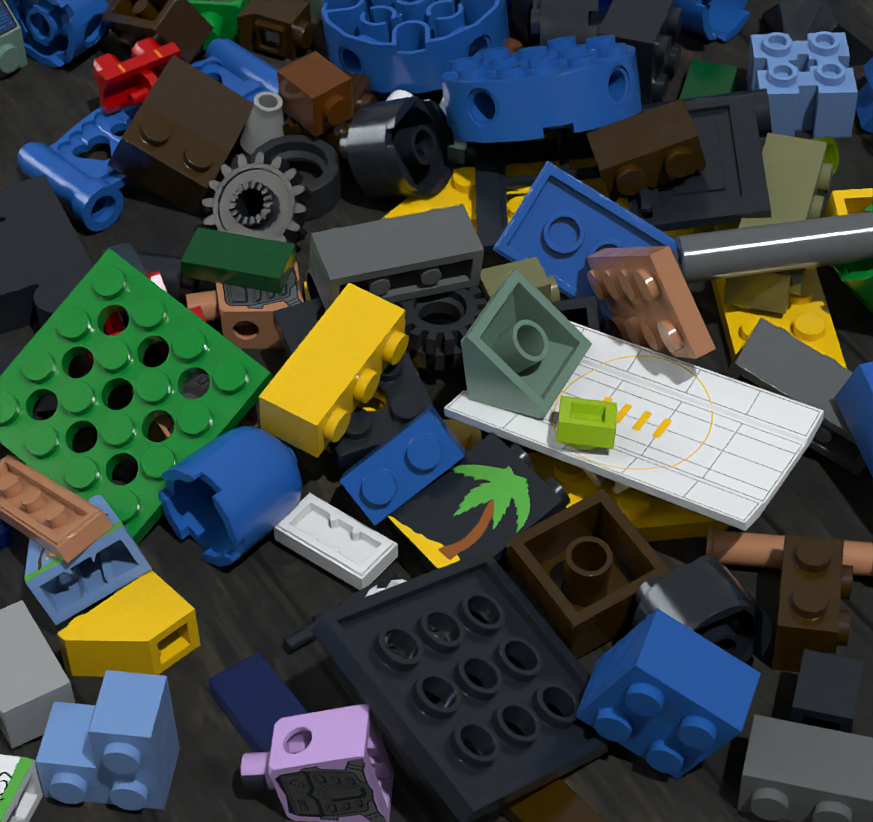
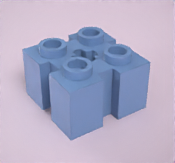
M821 31L807 33L806 41H792L789 34L779 32L750 36L747 86L748 90L767 88L772 133L795 137V131L812 130L813 138L852 137L858 91L853 68H848L850 53L845 32L832 33Z

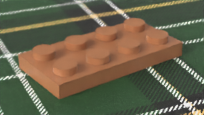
M670 246L604 248L586 257L591 268L587 272L589 284L595 295L600 300L605 299L613 316V318L609 319V327L614 337L674 357L697 359L716 349Z

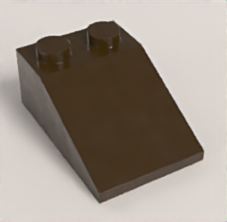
M173 55L132 119L107 165L193 215L210 188L208 185L209 180L216 178L221 166L224 164L244 128L252 110L253 102Z

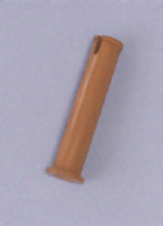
M708 528L706 555L715 557L722 565L780 569L785 536L716 531ZM844 540L843 564L853 565V575L872 577V582L873 542Z

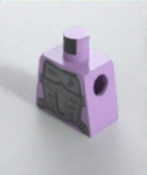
M368 704L280 718L274 724L271 752L243 754L241 779L244 789L246 791L276 789L287 817L294 821L389 822L394 771L372 709Z

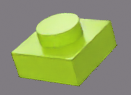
M561 396L556 442L568 443L570 446L580 450H595L599 447L613 449L617 424V403Z

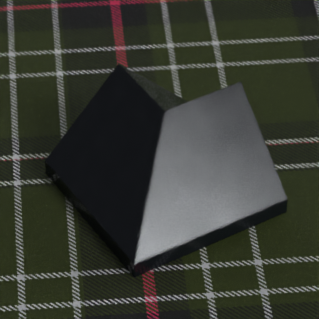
M796 0L781 2L762 14V21L768 34L774 32L789 34L792 41H806L807 33L821 31L832 33L845 32L850 53L849 67L866 64L873 57V44L848 0Z

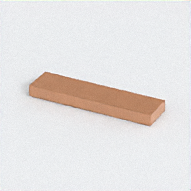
M11 454L6 455L0 460V518L67 564L113 527L102 510Z

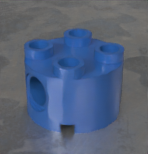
M6 0L7 5L21 27L25 52L43 65L55 68L61 67L65 63L68 64L109 35L110 28L101 20V17L109 7V0Z

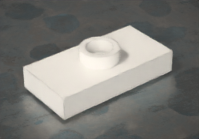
M311 493L302 499L296 508L274 527L276 541L358 590L369 586L398 557V544Z

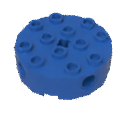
M324 0V5L321 9L330 62L343 72L347 70L351 74L357 72L360 76L366 74L370 78L372 93L379 97L390 96L396 90H404L411 94L438 89L442 90L441 77L444 72L451 70V60L477 56L481 60L480 51L506 47L509 37L506 0Z
M615 35L590 37L586 39V44H577L575 36H567L548 40V49L547 46H532L519 49L516 53H509V47H497L480 51L481 60L477 56L451 60V70L444 72L441 77L448 127L452 129L454 139L459 141L480 143L512 142L544 138V131L569 128L574 133L593 130L635 116L642 112L635 47L626 45V43H615Z

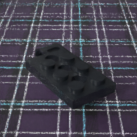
M309 267L305 270V277L311 300L273 311V324L289 358L326 312ZM405 350L397 364L392 365L389 363L380 375L378 387L372 397L382 400L385 403L384 407L376 411H366L357 406L351 413L349 425L341 439L337 442H329L328 446L339 469L356 464L431 405L433 406L407 350Z

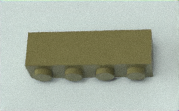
M768 133L762 150L772 218H741L739 228L822 218L825 197L818 195L819 193H829L834 164L825 163L828 142ZM806 268L726 278L724 303L786 314L791 293L801 295Z

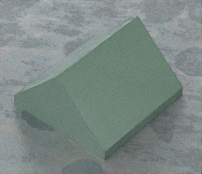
M514 268L507 274L461 340L468 400L540 419L548 413L592 343L517 268Z

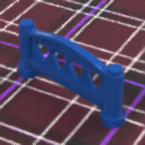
M217 38L213 40L206 49V59L190 64L251 102L254 101L255 95L260 92L269 91L279 95L278 69L230 39ZM142 103L136 106H127L108 115L99 107L67 131L56 143L50 146L36 142L25 144L17 156L21 171L29 178L45 174L57 198L72 208L74 218L88 229L102 231L109 228L119 218L123 209L124 199L119 189L133 180L108 166L110 158L105 161L75 156L82 152L90 151L91 147L98 143L109 144L112 156L122 136L114 134L128 128ZM282 111L283 119L286 121L289 115Z

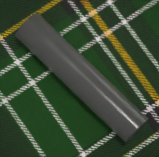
M873 211L676 236L675 259L686 283L873 260Z

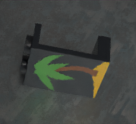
M491 432L465 453V457L398 507L388 518L402 545L428 572H431L486 550L497 562L506 555L508 539L566 509L571 500L555 479L549 476L543 481L534 472L536 468L533 461L518 444L513 443L508 447L497 435Z

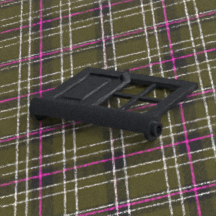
M767 88L683 99L697 131L707 165L703 171L697 169L694 174H689L684 178H676L675 181L667 180L665 185L658 183L655 188L648 187L636 195H628L629 209L627 210L661 231L741 222V218H772L760 138H766L768 133H772ZM676 100L642 104V112L640 113ZM559 128L544 131V138L492 143L466 142L469 165L475 166L477 235L484 248V254L495 253L492 249L508 225L507 190L531 187L539 175L531 174L506 178L505 145L558 138L560 169L580 181L601 178L597 166L570 169L568 137L585 135L593 130L574 133L569 128Z

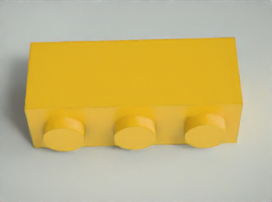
M348 283L260 394L261 429L316 458L319 457L330 441H339L349 425L351 413L360 401L367 403L372 398L378 387L380 375L388 364L395 365L402 358L409 341V336L405 334L406 310L358 286Z

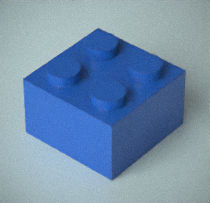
M657 608L597 660L575 717L593 727L605 739L617 742L645 759L655 770L679 779L742 732L761 673Z

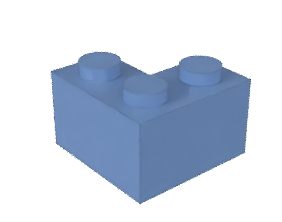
M106 670L96 705L54 701L35 761L44 797L55 798L60 802L77 804L85 801L114 804L127 810H139L142 808L165 810L180 751L168 677Z

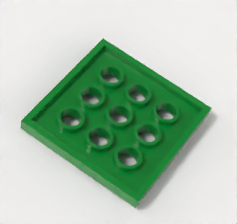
M108 248L1 374L0 443L28 466L84 500H88L95 495H102L138 545L164 514L162 502L158 498V492L166 487V479L162 478V473L221 434L234 429L258 401L260 394L274 376L270 371ZM115 312H126L129 314L128 326L122 333L115 336L104 334V323L111 314ZM159 342L169 345V355L163 364L157 367H147L144 365L143 356L149 346ZM82 353L92 354L94 363L90 372L81 378L70 377L68 368L72 359ZM196 374L209 376L210 386L202 397L197 399L184 397L183 388L191 376ZM119 385H131L134 395L130 404L120 410L110 409L108 397L111 391ZM43 396H56L58 400L56 412L46 420H35L33 416L35 403ZM162 416L173 418L174 430L169 438L162 442H152L149 440L148 428L156 418ZM84 427H95L98 432V438L94 447L87 452H74L72 441L75 434ZM125 459L136 460L138 463V473L135 479L126 485H115L112 480L114 467Z

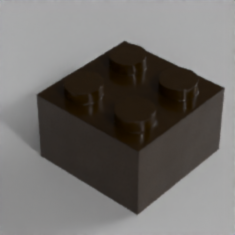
M604 489L508 539L506 545L504 571L576 658L583 656L632 628V620L639 605L635 600L639 587L652 577L658 576L663 578L672 572Z

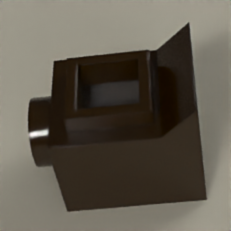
M251 0L237 16L239 45L249 52L260 50L295 60L304 49L309 48L314 38L315 26L311 22L310 2Z

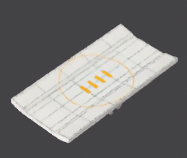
M574 322L571 323L592 345L545 416L539 419L468 400L467 390H463L444 407L445 416L488 433L493 432L501 438L582 468L596 486H600L605 478L616 482L612 490L617 494L632 487L744 531L760 517L810 445L824 419V410ZM561 396L617 403V424L613 449L599 447L595 450H580L570 446L568 443L556 442Z

